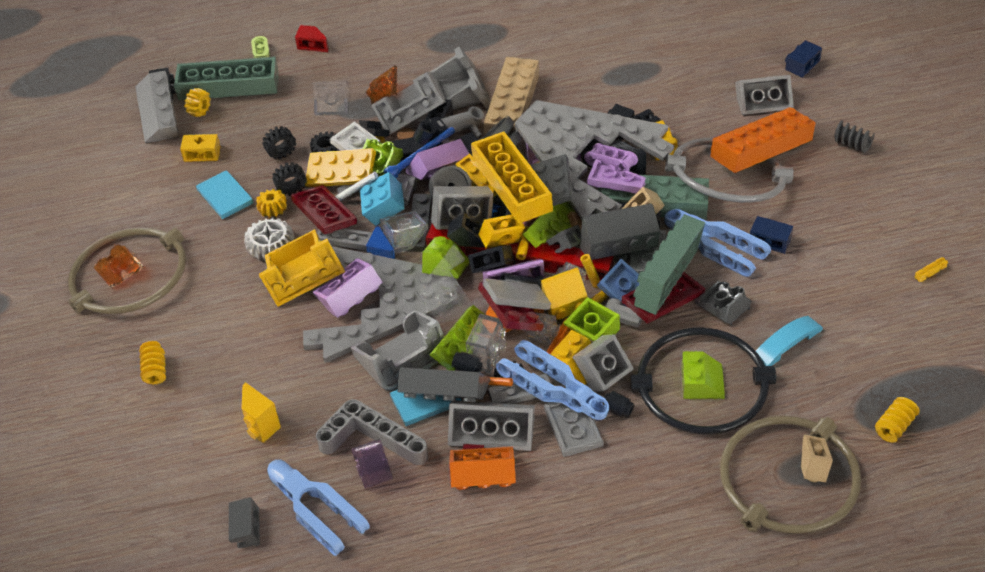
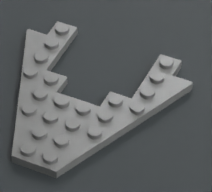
M536 100L515 122V128L540 162L560 155H567L572 200L568 202L581 220L582 216L592 215L595 212L603 213L622 209L621 204L580 180V177L587 171V165L575 158L593 138L609 146L620 136L662 161L674 149V145L662 139L668 131V126L665 124Z
M333 247L344 268L357 258L372 265L383 282L379 285L380 308L361 310L360 325L304 330V350L323 349L324 363H327L352 352L351 347L360 342L370 344L404 329L403 319L414 310H418L431 317L457 305L455 278L422 273L421 264Z

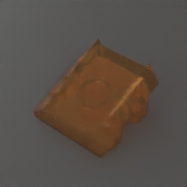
M396 65L369 84V88L365 93L371 99V105L384 97L397 95Z
M119 244L110 250V256L101 258L96 266H94V269L111 288L146 268L128 247Z

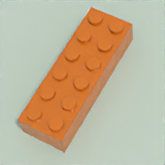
M789 107L713 138L710 157L732 172L737 173L812 141L816 122L799 113L796 109Z

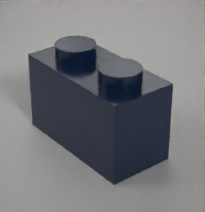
M805 40L786 56L785 70L802 78L820 62L822 47Z
M757 216L750 230V235L768 243L772 251L785 254L792 239L794 226Z

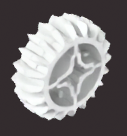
M274 217L271 220L265 218L264 221L258 220L257 224L252 223V227H248V231L244 236V244L252 257H256L258 260L263 258L266 262L265 255L293 241L294 233L286 221H282L280 218L275 220Z

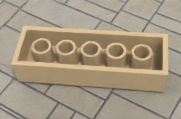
M506 57L484 121L485 135L496 123L506 116H509L516 122L530 107L539 78V60Z

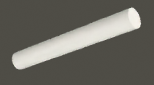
M376 172L371 173L335 197L342 201L377 179L378 174Z

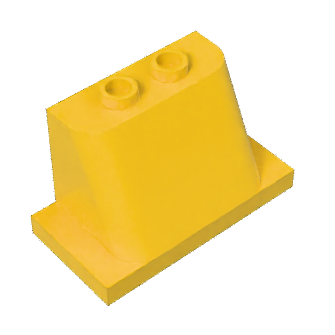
M314 229L266 254L267 269L259 273V277L277 307L345 273V269L329 240L321 241Z

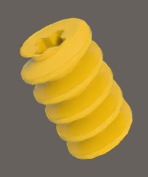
M147 341L139 349L140 377L143 382L148 384L163 383L166 380L165 350L159 342Z
M896 398L880 417V420L876 422L875 429L877 434L887 442H897V438L902 436L903 432L906 431L907 427L911 425V422L919 414V407L908 398Z

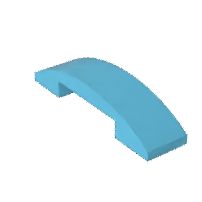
M809 316L798 318L770 336L756 352L763 360L765 366H772L780 360L784 352L804 338L809 340L822 331L823 327Z

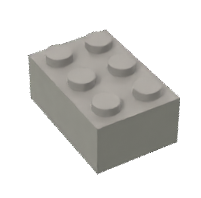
M434 186L432 224L436 229H448L451 221L465 213L482 225L485 219H490L492 216L493 192L488 186Z

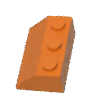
M513 446L450 450L451 488L456 487L458 490H464L469 488V486L488 488L490 485L508 487L516 484Z

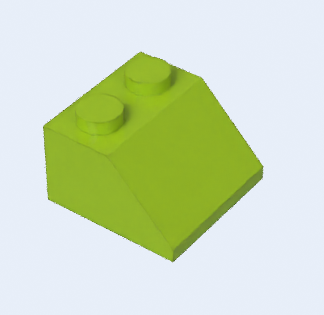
M434 237L422 252V273L459 279L470 264L469 258L456 243L445 237Z
M587 297L564 321V325L594 342L602 335L616 334L620 330V315Z
M683 351L681 363L683 399H725L722 364L703 351Z

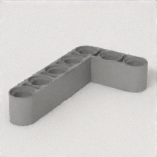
M356 399L346 401L316 433L318 447L323 454L335 452L355 430H358L412 464L422 465L428 460L427 444L424 439Z

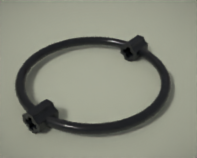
M686 328L663 336L647 349L640 361L638 373L630 375L631 392H640L649 410L660 420L676 429L694 434H719L745 425L759 413L766 402L769 384H776V370L774 366H765L759 354L748 343L733 334L713 328ZM704 335L729 341L744 350L757 367H753L752 373L753 383L761 385L758 399L746 414L722 425L698 426L674 419L663 412L648 393L653 392L651 373L646 374V369L650 359L657 350L675 339L686 336Z

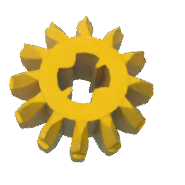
M200 88L190 89L185 99L186 104L184 107L186 112L195 117L205 116L211 105L209 93Z
M273 188L271 191H268L266 189L265 193L260 192V196L256 197L257 210L263 217L268 216L271 218L275 216L277 218L278 214H283V211L287 209L286 196L282 194L281 190L275 191Z

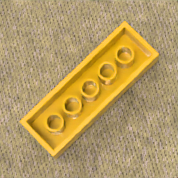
M505 132L471 143L473 161L518 224L553 211L552 193Z

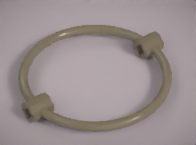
M176 227L169 232L153 228H132L115 232L96 241L80 254L70 270L68 287L72 298L68 300L69 305L77 314L84 309L102 314H121L144 308L158 301L175 287L185 270L186 253L181 244L184 240L183 235ZM135 235L160 237L159 240L166 250L169 251L175 247L178 252V267L170 281L158 292L141 301L123 306H100L93 304L94 300L87 290L84 289L78 293L76 288V276L84 261L93 252L117 239Z
M773 416L754 421L741 428L731 437L721 457L720 476L728 498L743 514L741 523L745 529L750 532H757L763 526L783 533H812L835 525L852 510L860 493L861 474L853 452L835 434L837 425L834 423V420L829 417H821L816 423L800 417ZM789 424L811 429L810 436L825 438L826 442L831 440L847 459L852 473V487L849 497L835 514L819 522L805 525H789L767 519L769 512L765 506L760 503H753L750 507L746 506L738 497L731 484L729 461L736 445L749 433L770 425Z

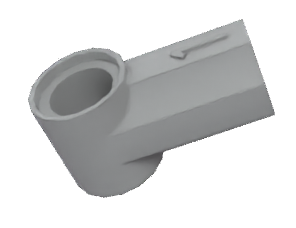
M399 174L397 180L402 183L405 208V206L409 205L412 192L416 191L417 178L411 175Z
M612 298L608 300L605 307L619 314L621 323L637 328L640 326L642 319L630 308L624 306L618 299Z

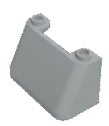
M414 310L403 319L402 324L405 331L403 334L375 350L367 342H360L351 347L352 353L380 387L385 390H393L398 387L400 367L428 369L438 363L430 356V353L444 338L437 320L418 310Z

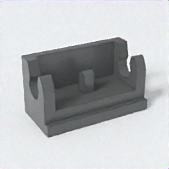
M579 225L563 230L547 240L549 245L556 242L560 243V248L556 249L555 253H560L567 248L571 249L581 244V229Z
M252 497L229 503V541L231 543L239 542L237 543V548L260 545L259 507Z

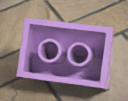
M458 139L418 152L405 171L407 174L421 180L425 178L430 179L439 169L446 166H456L455 164L467 156L469 152L462 140Z
M358 258L344 268L345 273L325 282L313 294L334 316L339 317L347 314L349 308L361 303L367 294L375 292L379 285L383 283L371 264Z
M536 259L484 271L483 282L485 278L500 280L502 273L532 278L543 276L544 278V261Z

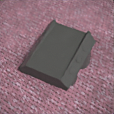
M717 281L695 300V304L730 325L747 309L750 310L752 302L746 297L743 287L736 286L731 288L729 283L725 281Z

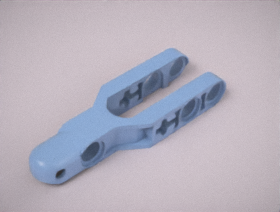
M672 209L665 214L664 222L671 229H673L675 222L680 220L684 214L705 222L698 247L701 254L742 276H751L756 270L754 264L744 258L742 254L738 255L726 249V246L709 239L710 237H715L761 260L765 259L771 252L768 243L726 222H708L680 209Z
M522 340L514 348L516 355L565 385L566 389L562 386L552 385L538 375L531 374L521 368L518 363H513L506 358L501 359L496 364V369L501 376L512 378L514 384L543 402L562 403L575 412H582L595 420H603L608 415L609 404L605 398L576 380L569 365L527 340Z
M281 459L274 460L268 465L267 472L270 480L293 502L296 520L334 556L342 552L345 546L337 535L301 503V496L305 492L311 497L321 499L336 514L339 513L350 527L353 526L361 534L370 528L367 520L327 483L309 481L298 470L293 469Z

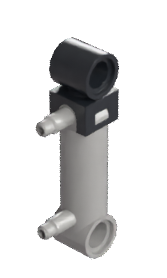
M473 106L467 112L440 119L437 116L430 118L429 121L423 120L413 135L414 140L421 145H426L430 140H433L450 127L455 128V133L466 129L471 130L477 138H480L482 134L477 127L483 120L484 113L480 108ZM446 138L442 143H449V139Z

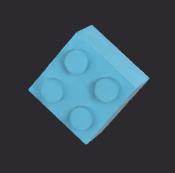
M389 172L360 189L362 215L375 226L404 210L402 183Z

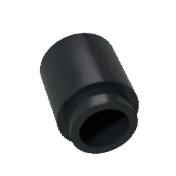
M462 351L461 353H455L451 367L455 368L456 371L481 372L483 363L480 362V357Z
M615 391L607 393L604 398L609 404V412L621 418H629L635 403Z

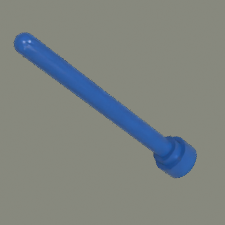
M448 128L396 166H388L384 169V174L389 172L395 178H398L400 171L410 165L418 152L434 148L454 134L455 128Z

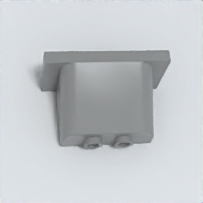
M459 46L454 49L456 53L454 57L430 73L433 72L437 78L438 89L443 98L452 100L453 110L480 103L488 110L491 99L476 66Z
M428 71L413 80L414 83L393 96L384 97L371 105L383 128L390 130V134L446 102L438 89V80L433 72L430 73Z

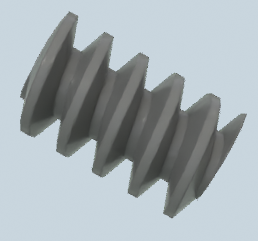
M841 120L834 133L835 142H841L844 146L848 144V147H855V150L861 149V152L866 153L873 143L875 133L869 136L870 131L867 130L863 134V128H860L857 132L856 125L849 129L850 123H847L844 127Z

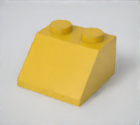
M578 268L541 280L542 291L551 303L550 309L547 312L552 321L571 315L588 297Z
M571 330L550 355L569 365L574 378L584 385L587 384L573 356L592 342L587 337Z
M245 382L242 387V412L244 415L243 420L248 428L247 433L251 438H257L264 443L281 428L274 402Z

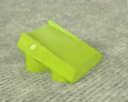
M366 139L363 149L373 148L376 151L373 172H376L378 177L384 175V169L388 166L399 164L403 157V150L395 147L392 142L381 143L377 139Z

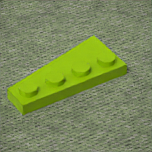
M569 202L555 205L552 212L539 216L522 235L537 248L561 231L571 228L567 215L570 212H575Z
M470 306L430 353V356L447 370L456 371L455 368L451 367L455 353L463 351L473 354L484 326L482 321L485 314L476 306Z

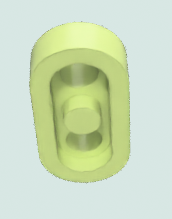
M264 36L253 38L251 43L254 58L269 57L267 38Z

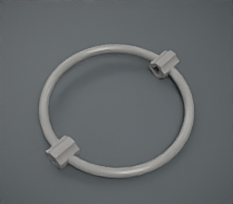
M700 138L688 141L679 146L673 155H667L665 161V171L675 172L685 184L696 191L720 200L740 203L760 202L777 196L783 191L786 183L790 184L792 182L794 172L793 167H783L772 157L766 161L773 166L771 179L772 182H778V185L771 191L762 194L734 195L707 188L684 173L686 156H681V154L696 146L712 145L713 138Z

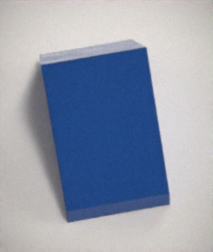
M375 227L366 244L367 253L395 259L393 247L380 227Z

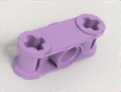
M596 143L593 149L584 156L585 161L591 166L598 159L602 161L601 164L606 166L614 165L616 170L621 172L630 171V167L638 162V158L633 152Z

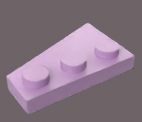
M598 159L595 160L587 179V184L594 187L626 191L636 194L644 187L646 181L645 177L630 171L621 172L616 170L614 165L601 164L602 161Z

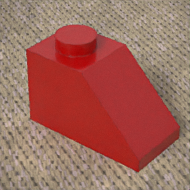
M300 25L295 35L297 50L329 51L327 38L316 26Z

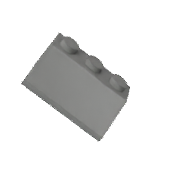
M790 75L735 82L736 97L742 115L782 111L789 107L794 108Z

